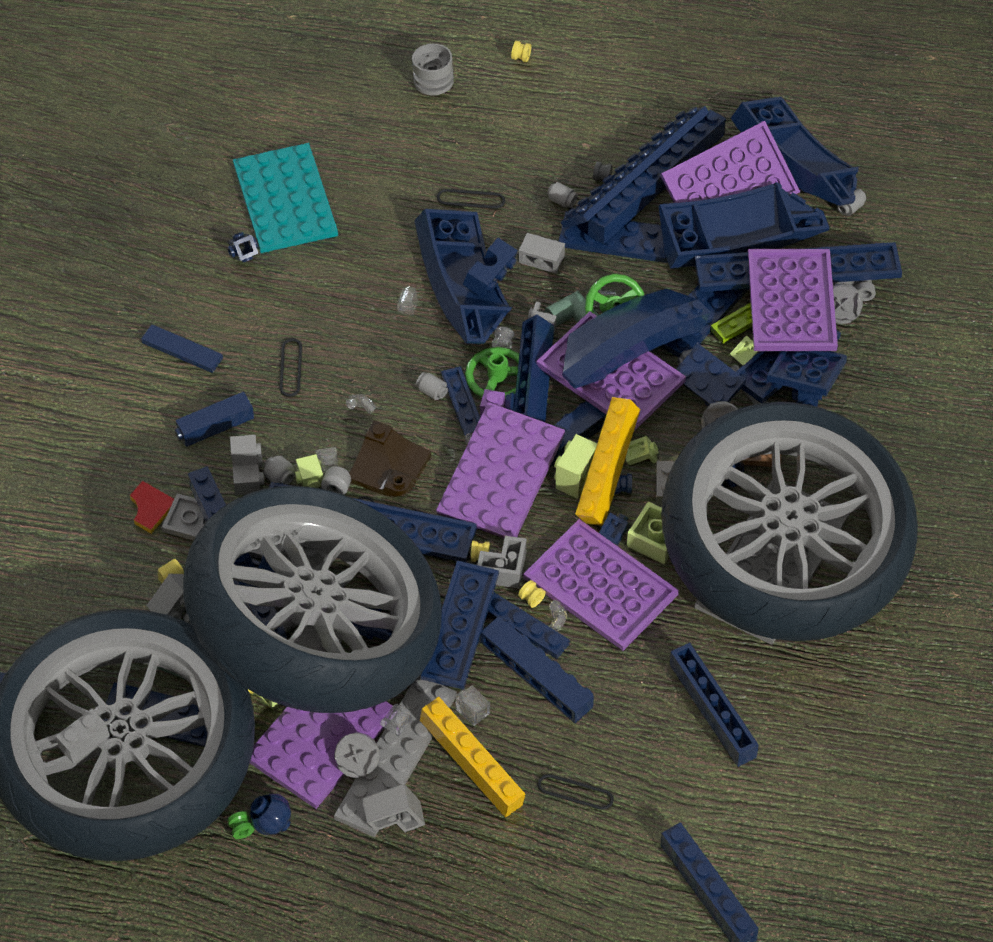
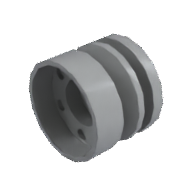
M426 44L415 50L412 55V66L416 89L427 95H439L451 89L454 84L451 51L440 44Z

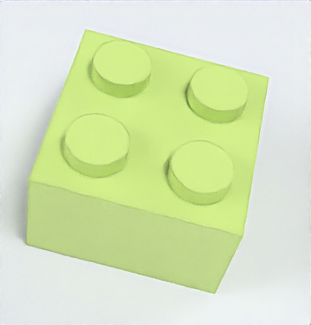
M577 434L572 441L569 440L567 442L562 457L559 456L554 465L556 468L554 479L556 480L557 490L577 499L580 497L597 443Z
M648 501L628 532L627 547L665 565L670 556L662 530V508Z

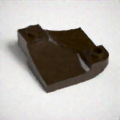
M374 420L365 434L363 445L349 472L351 483L389 497L405 495L416 484L431 457V451L404 438L394 431L393 427Z

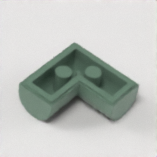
M576 291L546 307L545 312L556 316V326L572 317L578 323L586 315V299L579 291ZM593 308L594 314L598 316L599 314Z

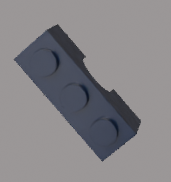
M497 238L488 248L483 260L489 266L477 261L467 272L463 286L482 298L487 292L491 293L497 285L496 282L498 280L502 281L505 277L506 270L508 268L511 270L516 264L517 259L515 257L518 250Z

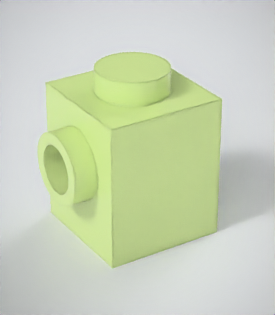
M317 455L296 459L297 471L295 472L297 484L301 483L304 487H322L323 473Z

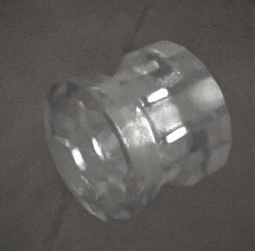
M508 327L496 328L492 347L512 349V341L515 336L514 331Z

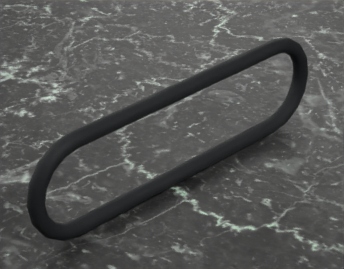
M443 189L437 194V200L444 205L497 209L505 204V197L500 193ZM443 192L494 195L501 197L502 203L498 206L444 202L440 199V195Z
M295 338L287 339L282 344L280 392L287 397L295 396L300 391L302 343ZM290 341H295L299 344L297 390L294 393L288 394L283 391L285 345Z
M552 774L543 775L539 778L537 784L539 790L544 794L596 809H608L614 801L613 795L605 789ZM549 777L603 792L609 795L610 803L606 806H598L549 792L541 787V781Z

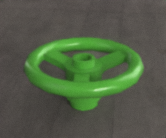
M613 273L601 277L591 286L586 296L585 312L586 314L588 312L594 314V301L600 303V310L604 313L622 303L630 301L634 297L644 296V292L635 280L626 275ZM611 282H622L632 288L620 297L613 295L604 296L598 293L599 289Z
M493 347L475 354L467 363L465 371L469 388L474 394L481 398L483 397L484 389L477 385L473 376L474 368L479 362L487 368L489 378L485 388L487 390L494 391L498 382L504 381L508 376H517L518 367H508V360L505 356L518 363L519 353L509 348ZM516 387L508 392H503L505 393V400L506 395L510 394L511 392L515 394Z

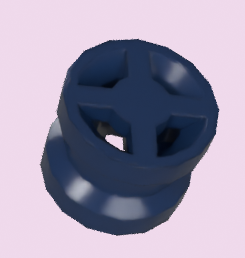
M632 473L620 475L615 494H620L621 492L632 494Z

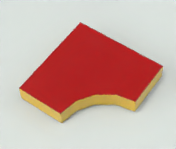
M142 481L130 494V500L138 508L134 524L152 534L166 518L174 498Z

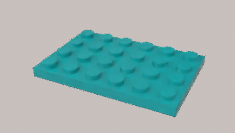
M309 143L233 159L235 172L260 253L338 236V230Z

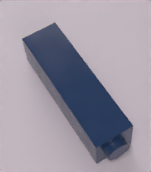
M243 391L177 419V429H174L176 437L179 441L182 440L185 446L188 447L254 419L253 406Z

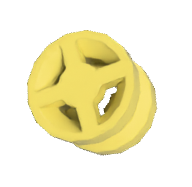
M516 40L512 48L511 59H521L522 62H528L531 54V44H521L520 41Z
M472 541L471 562H476L479 559L480 551H490V542L478 543L477 541Z
M530 580L523 585L518 596L522 600L528 601V605L534 608L543 600L546 591L536 587V583Z

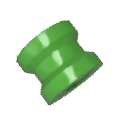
M237 812L228 818L227 823L233 829V838L243 839L254 832L255 829L252 823L249 822L250 816L248 812Z

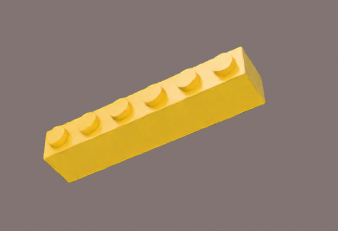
M616 397L611 399L575 513L586 524L603 526L607 519L640 413L638 406L630 399Z
M437 697L422 708L420 722L505 818L523 805L525 798L523 790L440 697Z

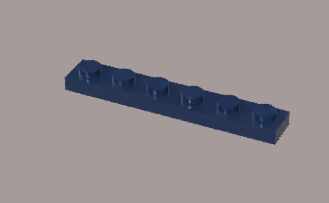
M495 592L493 593L487 613L489 617L495 620L500 616L505 621H510L515 630L520 634H525L533 645L540 647L555 659H558L569 646L570 640L500 595Z

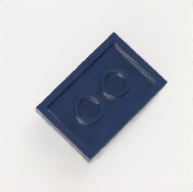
M697 344L676 368L677 371L686 376V381L682 385L708 405L718 401L729 403L746 383L745 378L700 344Z

